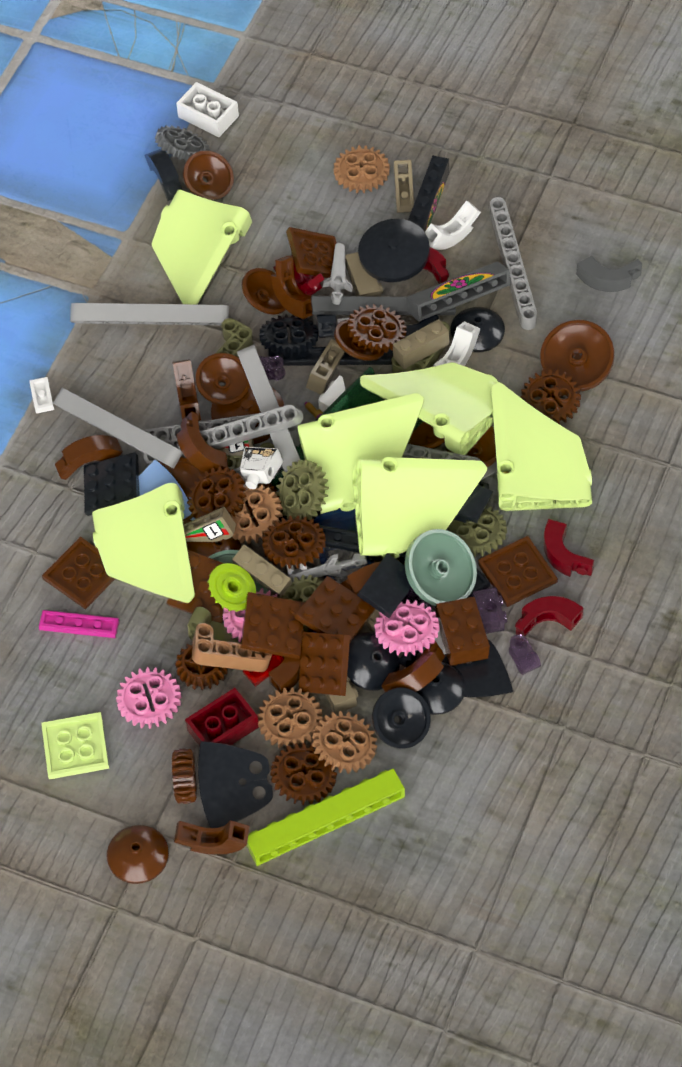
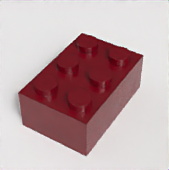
M233 688L185 719L187 731L199 747L201 741L231 746L259 728L257 714L236 688Z

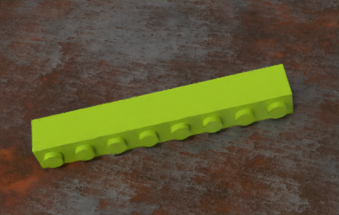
M394 769L384 770L374 778L364 779L358 785L352 788L347 787L335 796L324 798L320 803L308 805L304 810L298 813H291L279 822H272L264 829L252 831L248 834L246 846L256 866H259L404 798L405 788Z

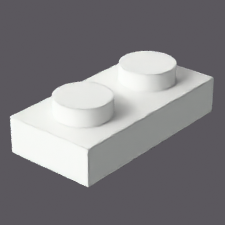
M48 378L29 380L36 414L54 410Z

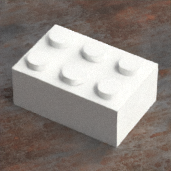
M198 82L176 103L179 118L217 137H220L239 117L236 101Z

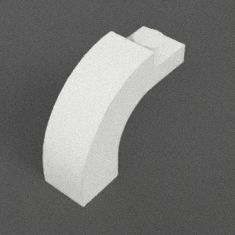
M466 201L457 214L446 224L437 226L431 223L425 231L430 247L436 250H444L459 243L472 231L474 227L471 225L481 212L469 201Z
M465 321L457 326L448 352L433 367L451 362L465 366L475 347L480 328Z

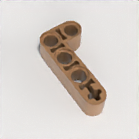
M207 623L197 625L192 640V659L195 663L255 672L267 670L272 654L240 648L241 643L213 640L214 631L211 625Z

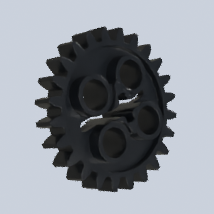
M287 314L283 318L278 315V319L272 317L271 321H266V324H262L259 333L261 345H264L265 349L270 348V352L276 351V355L283 353V356L287 353H290L291 356H293V353L300 355V351L306 353L307 349L312 350V346H316L318 341L317 325H313V321L308 322V318H295L294 315L288 317ZM287 327H289L290 329L291 343L288 342Z

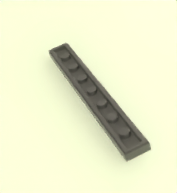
M331 296L311 297L312 315L353 314L354 310H359L360 306L364 309L366 305L372 308L373 304L376 305V308H379L380 305L383 306V309L389 307V312L396 311L395 315H410L407 310L406 297L343 296L340 305L333 304ZM451 308L437 315H455L456 308Z

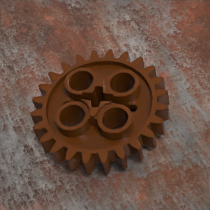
M373 304L372 308L368 305L365 306V309L360 306L359 310H354L353 314H350L347 331L349 332V337H353L352 342H358V347L363 345L364 350L370 348L372 353L374 350H377L378 353H381V350L388 353L389 349L393 351L394 343L405 338L407 326L404 325V320H400L401 315L395 316L396 311L389 312V307L383 309V306L380 305L379 308H376V305Z
M549 369L548 374H546L542 370L541 376L535 373V379L529 377V383H524L525 389H521V399L559 425L561 420L567 423L566 417L572 419L573 413H577V407H580V388L577 387L576 381L572 382V376L566 378V372L559 375V370H557L555 374H552V370ZM554 385V387L548 388L547 386ZM567 396L568 398L561 399L560 397ZM541 397L540 400H535L534 398ZM549 408L555 409L554 411H547Z
M219 466L217 471L214 468L211 469V473L205 471L204 477L199 475L200 481H193L196 486L189 488L192 493L187 495L190 499L187 501V504L190 506L188 509L195 519L222 507H225L228 513L235 517L234 511L241 510L239 504H245L242 498L247 497L244 493L247 490L244 486L245 481L240 474L236 473L234 469L230 470L226 467L223 470Z
M297 515L296 519H292L289 516L287 521L282 518L281 523L275 521V527L269 526V531H265V537H262L265 556H268L269 561L273 560L274 565L280 563L281 568L288 565V568L291 569L292 565H295L298 569L299 564H303L306 567L307 561L314 563L313 557L319 559V553H323V548L326 546L323 528H320L319 523L314 524L313 519L307 521L306 516L300 520L299 515Z
M296 743L294 749L287 746L286 752L280 750V756H275V762H272L271 783H276L275 790L281 789L279 796L286 794V801L293 798L294 804L301 800L302 806H304L305 801H308L310 805L313 804L314 799L320 803L321 796L326 798L328 793H332L333 786L336 783L337 773L335 769L331 770V764L324 766V759L318 760L320 754H314L315 750H313L314 747L312 745L310 748H306V744L303 743L302 748H299Z

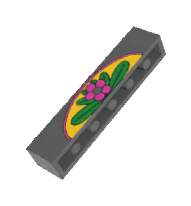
M497 261L407 296L408 313L418 321H421L510 286V271Z

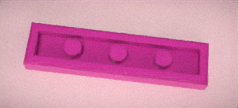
M43 610L39 630L116 638L119 618Z

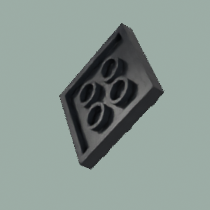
M136 452L84 465V512L87 516L92 515L95 510L140 496L139 463Z

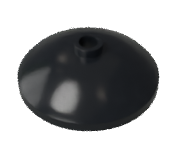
M472 307L461 311L454 317L450 327L452 339L454 338L456 327L464 321L480 328L478 339L472 352H486L500 344L505 334V325L502 318L493 310L484 307Z
M366 632L358 634L349 643L347 676L355 685L369 691L382 690L381 685L388 674L399 671V655H397L396 650L389 653V647L383 649V643H378L375 633Z
M444 661L441 662L444 666L441 672L429 684L416 692L425 700L432 715L445 714L454 710L464 698L462 695L465 690V681L462 673L455 666H450L449 663Z
M407 688L391 689L382 694L374 705L372 712L374 730L385 744L393 748L406 749L417 745L425 738L430 728L431 716L428 705L413 690ZM395 716L399 717L398 723L394 720Z

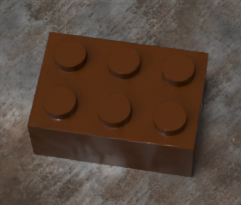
M475 597L436 604L435 613L439 621V631L449 665L488 659L490 645Z

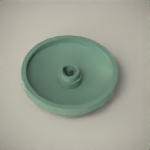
M433 529L417 536L407 549L405 556L406 576L412 589L422 600L436 606L438 603L465 599L470 595L477 577L476 563L470 548L459 536L447 530Z

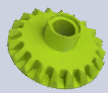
M230 563L221 564L209 575L208 590L211 591V597L215 598V603H219L222 605V608H227L228 611H244L247 593H256L254 580L245 569L238 565Z

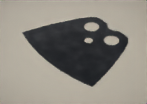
M488 640L490 645L488 659L473 661L471 664L453 665L464 677L465 690L462 697H487L513 692L507 670L496 647L490 640ZM445 654L443 661L449 663L447 655Z
M201 741L198 761L199 789L210 828L223 827L230 820L238 822L259 811L272 800V786L267 780L270 768L268 759L265 756L235 746ZM253 761H258L262 764V771L258 774H253L249 769ZM242 778L247 781L243 786L239 784V780ZM261 786L265 789L264 798L256 799L253 796V789L255 787Z

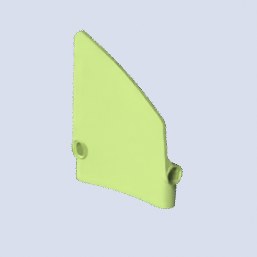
M177 190L169 206L166 205L164 207L152 241V247L182 304L198 305L230 245L236 243L240 236H245L249 230L252 219L247 210L242 207L208 200L183 190Z
M451 362L408 372L363 375L360 377V385L385 400L413 393L423 396L424 403L418 418L432 425L435 436L444 438L445 446L453 453L466 455L494 423L491 388L498 383L497 379L492 375L484 374L460 364Z
M498 382L493 385L491 394L499 509L515 511L590 506L592 504L591 469L588 467L580 437L536 410L502 383Z
M413 393L325 414L317 421L297 425L305 460L317 463V466L322 467L321 472L326 473L323 478L328 479V482L325 483V486L329 487L328 490H325V494L328 497L323 499L326 505L321 504V514L338 510V508L346 512L355 509L352 474L359 459L383 460L385 457H403L424 403L423 396Z
M385 457L383 460L359 459L353 470L352 482L360 555H382V558H384L388 553L396 559L399 557V554L407 551L411 542L420 534L433 529L446 530L486 473L487 466L482 461L395 457Z
M167 483L136 498L95 510L92 513L95 529L93 540L96 548L99 550L108 576L146 591L189 603L195 597V590L183 526V511L185 510L183 495L177 484Z

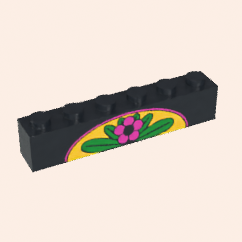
M432 155L408 221L417 224L424 232L430 226L448 178L449 158Z

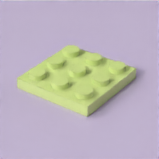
M101 712L41 723L49 779L109 769Z

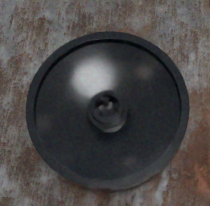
M404 219L384 220L371 226L363 234L358 246L359 260L363 269L377 280L384 282L405 281L416 276L426 266L430 256L429 240L423 229L411 221Z

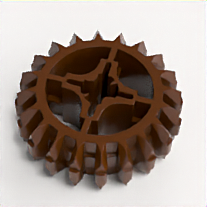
M186 644V649L181 648V654L177 655L175 666L177 668V675L180 676V680L185 682L187 687L192 685L195 690L199 686L203 691L205 686L211 689L212 684L218 686L219 680L224 681V675H227L228 668L202 665L201 669V665L195 663L192 659V645Z
M186 748L174 750L172 754L174 796L178 804H190L195 802L197 798L194 753L191 749Z

